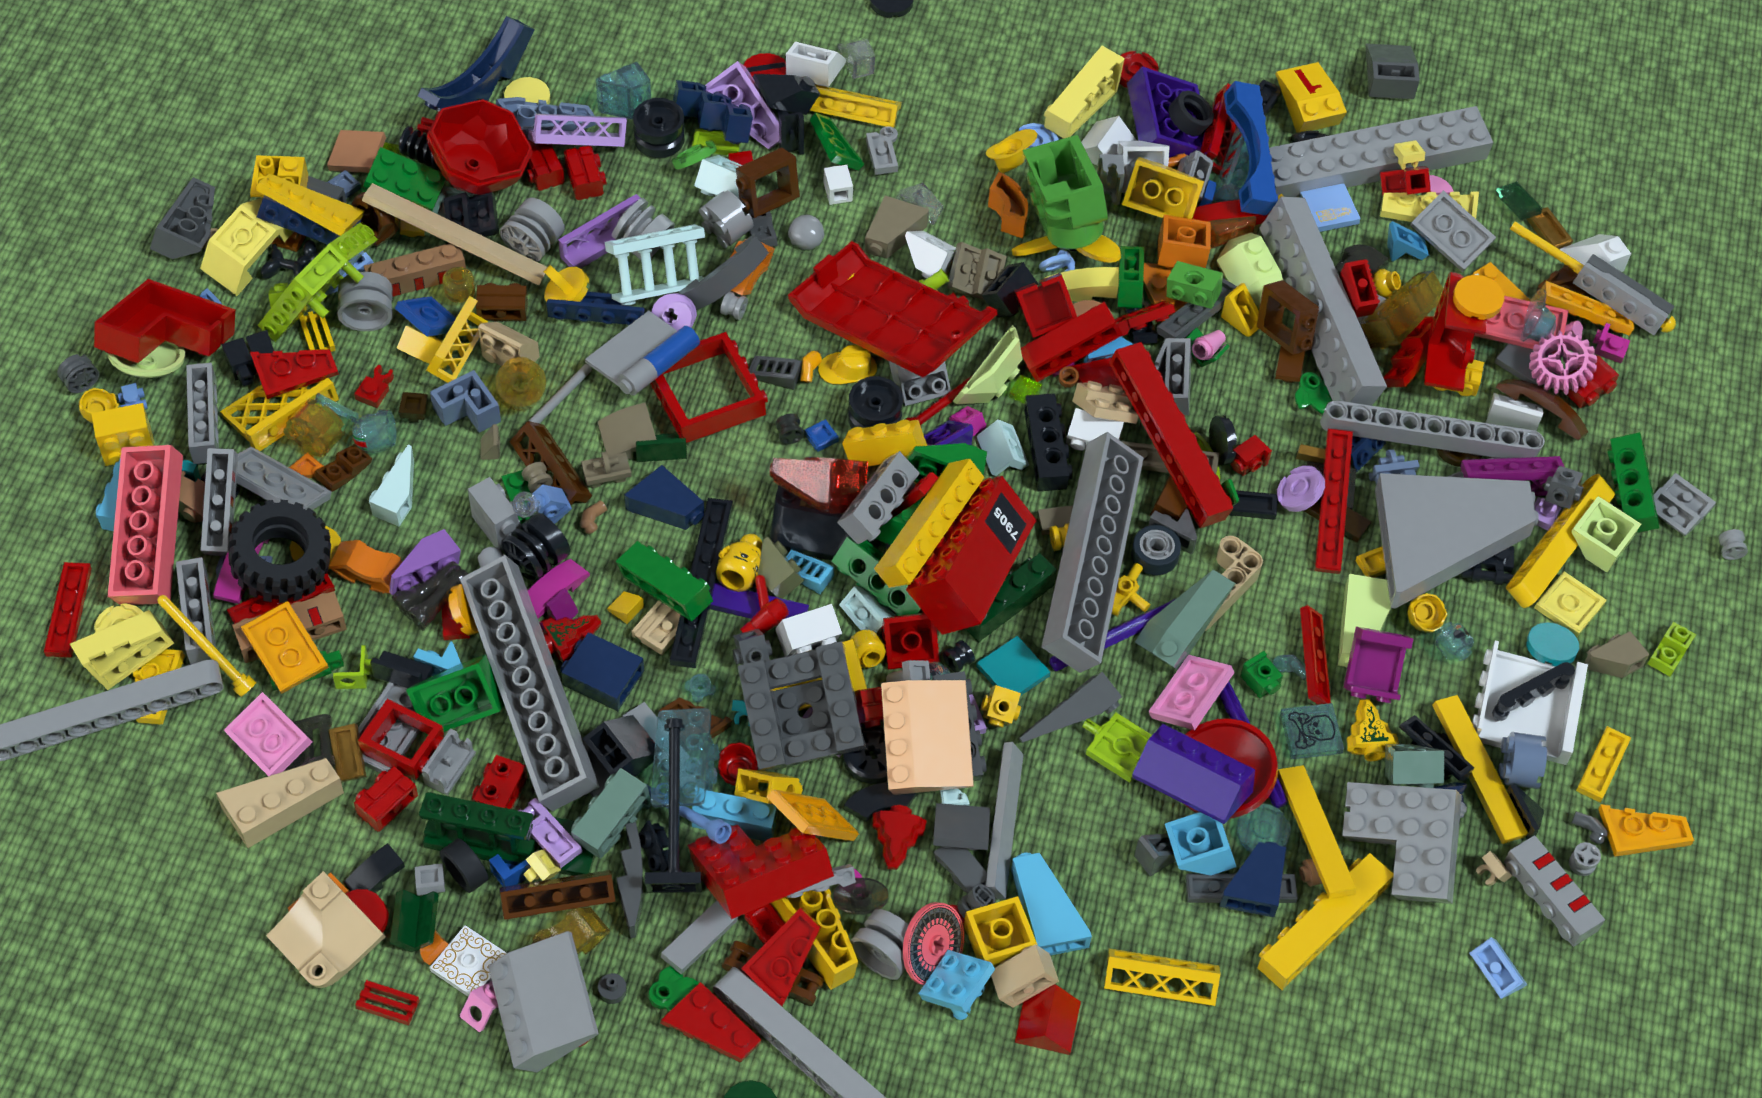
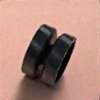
M652 98L643 101L636 107L633 113L634 143L640 152L652 158H666L681 150L685 142L684 113L678 104L665 98Z
M869 376L853 385L849 393L848 423L851 429L855 427H873L879 423L893 424L902 420L903 393L892 380L881 376Z

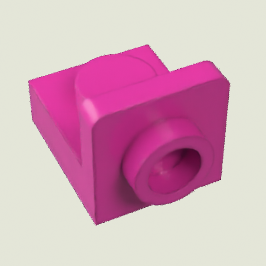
M1606 323L1603 331L1597 330L1593 343L1597 344L1594 354L1621 364L1630 340L1608 333L1611 324Z

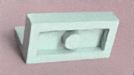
M996 420L977 435L981 449L987 451L986 462L992 475L997 476L1009 466L1019 470L1029 466L1013 425Z
M854 586L839 604L860 630L869 629L878 636L882 634L883 618L896 616L889 607L881 605L877 601L876 596L860 586Z

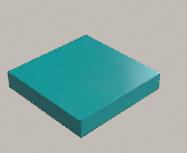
M1018 636L978 661L976 666L993 686L997 685L1021 693L1020 696L1050 677V671Z

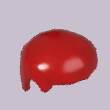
M741 742L731 743L719 753V775L727 784L736 786L738 768L758 770L755 752L750 746Z

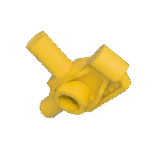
M1134 563L1128 575L1118 579L1112 615L1118 617L1122 607L1129 601L1143 612L1149 609L1151 604L1137 594L1139 585L1136 580L1143 570L1142 565Z

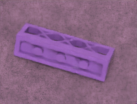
M635 194L558 239L560 258L569 267L581 269L608 253L605 249V242L615 240L611 235L620 217L641 198Z

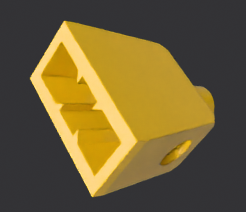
M738 768L735 796L773 804L767 798L771 790L802 794V785L796 777L775 772ZM759 782L768 783L765 791L759 790Z

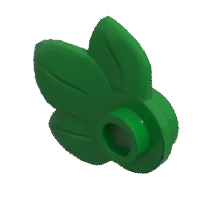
M1306 372L1301 376L1299 389L1295 392L1294 396L1298 408L1304 409L1311 405L1323 415L1327 404L1332 401L1324 380L1313 372Z
M672 966L666 967L660 972L658 981L651 985L648 991L649 1001L655 1008H666L669 1012L699 982L690 977H683V973L680 974ZM659 991L666 993L667 996H661Z

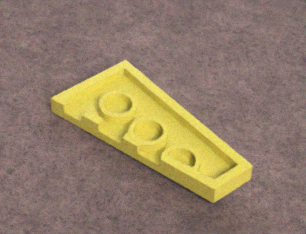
M1406 192L1384 193L1380 217L1412 222L1438 195H1436V192H1427L1425 195H1407ZM1450 192L1449 196L1476 219L1479 192H1471L1470 195Z

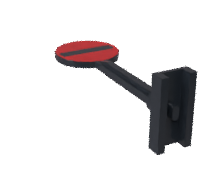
M760 53L753 55L744 63L752 77L754 74L786 75L785 59L775 54ZM776 109L779 116V148L782 147L788 152L798 150L799 155L804 154V116L802 112L789 114L788 111Z

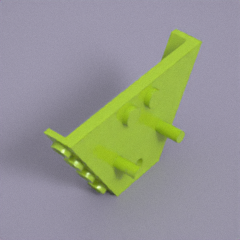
M359 223L330 242L292 280L257 326L262 331L267 330L269 337L276 343L310 307L323 319L329 313L321 304L327 298L325 292L331 286L336 289L341 279L344 278L342 275L345 272L357 284L364 278L353 264L378 240L374 236L373 230L367 225Z

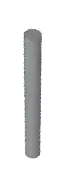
M584 364L529 421L541 423L592 371V368L588 364Z

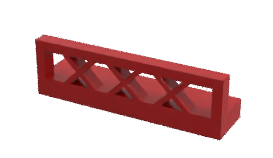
M1229 83L1215 94L1212 105L1214 121L1205 131L1200 150L1211 160L1215 157L1218 159L1219 165L1213 162L1211 170L1218 175H1222L1225 171L1236 128L1235 122L1226 113L1224 93L1231 86Z

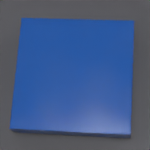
M432 296L398 301L395 306L399 313L427 337L447 334L456 319L454 315Z

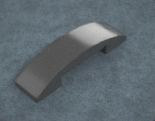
M753 234L735 248L736 254L700 282L695 279L677 294L685 295L691 299L696 306V310L701 309L721 298L740 284L757 268L769 252Z

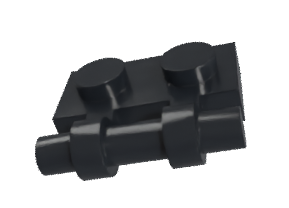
M1510 546L1473 566L1471 569L1462 572L1461 577L1470 578L1473 582L1484 580L1492 581L1495 585L1508 584L1514 574L1504 572L1512 573L1514 568V546ZM1481 569L1494 570V572H1492V571H1485V570H1481Z

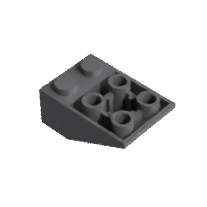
M1366 44L1369 97L1414 99L1420 79L1418 62L1411 46Z

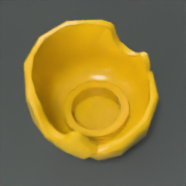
M99 388L85 391L79 400L80 413L90 423H93L91 413L119 407L114 393H109Z
M1423 593L1410 602L1407 611L1410 624L1416 630L1425 633L1442 629L1448 615L1443 601L1436 595Z

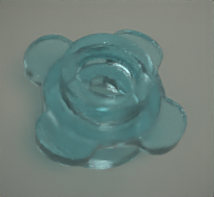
M706 674L694 675L685 683V689L690 691L695 702H701L704 697L714 695L716 692V687L711 685V681Z

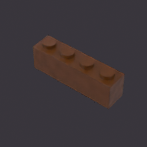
M610 870L499 887L504 920L615 902Z

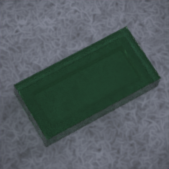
M1518 182L1497 188L1496 195L1520 220L1542 213V207Z

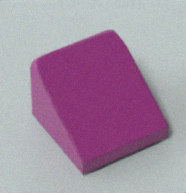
M565 588L560 590L546 603L548 618L552 617L557 620L568 617L573 619L578 614V609Z

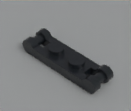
M1564 662L1502 694L1492 711L1493 717L1496 720L1503 721L1507 719L1510 711L1520 706L1522 708L1527 707L1535 698L1539 696L1546 697L1555 688L1565 689L1575 673V667L1571 663Z

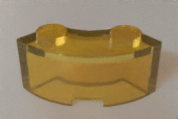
M591 907L574 908L558 924L536 933L532 939V944L570 931L572 932L577 954L583 951L586 955L608 935L610 930Z

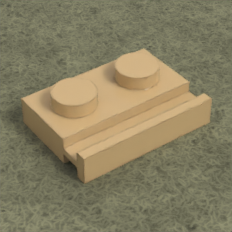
M658 600L634 627L632 637H637L641 640V643L663 655L674 643L680 614Z

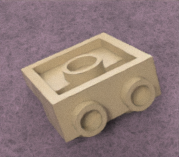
M1093 381L1077 383L1072 401L1091 416L1137 424L1138 415L1131 409L1130 400L1126 393L1123 392L1122 387L1117 385L1102 387L1100 383Z

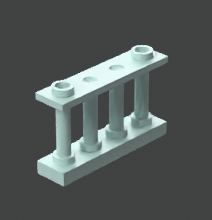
M693 224L606 241V252L618 258L622 292L612 294V299L620 302L621 305H632L638 299L681 291L695 279L700 282L705 277L699 276L695 243L697 239L705 237L704 228ZM683 242L686 246L689 279L677 281L673 247H675L674 243ZM660 246L664 254L667 283L654 285L650 252L652 248ZM638 251L641 255L645 287L632 290L627 256H629V252Z

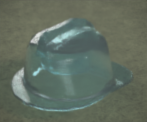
M1544 289L1538 290L1530 301L1524 329L1520 337L1521 341H1525L1528 338L1540 341L1541 337L1548 340V335L1555 332L1556 316L1545 306L1546 292Z

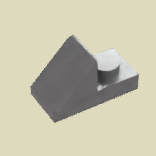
M1188 509L1184 511L1178 522L1170 516L1155 510L1150 517L1148 526L1160 525L1171 529L1179 537L1181 549L1192 554L1195 549L1197 535Z

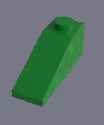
M1120 246L1118 307L1126 309L1142 308L1144 247Z

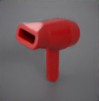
M757 575L755 577L760 610L740 629L742 633L759 629L764 634L779 625L789 615L788 608L782 600L775 598L769 602L765 577Z

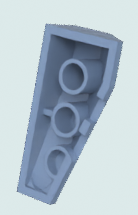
M522 97L496 100L497 106L513 112L527 140H529L528 129L534 130L535 114L595 116L587 105L561 102L557 106L547 104L546 100H538V103L525 102V98ZM542 120L541 130H552L555 127L550 120ZM568 121L561 127L563 131H574L577 128L573 121ZM590 122L583 129L592 127L597 124L595 122Z

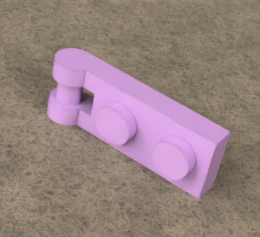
M536 798L528 802L529 806L524 810H518L538 816L532 821L533 829L530 836L549 854L560 869L582 853L581 846Z

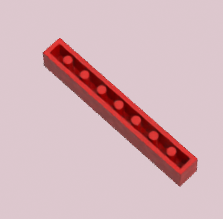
M1142 342L1116 349L1109 364L1199 528L1226 520L1233 510L1232 501L1223 490L1219 477L1213 472L1208 457L1198 445L1195 434L1188 427L1184 414L1178 409L1173 394L1168 391L1163 382V377L1152 362L1149 351L1145 349Z

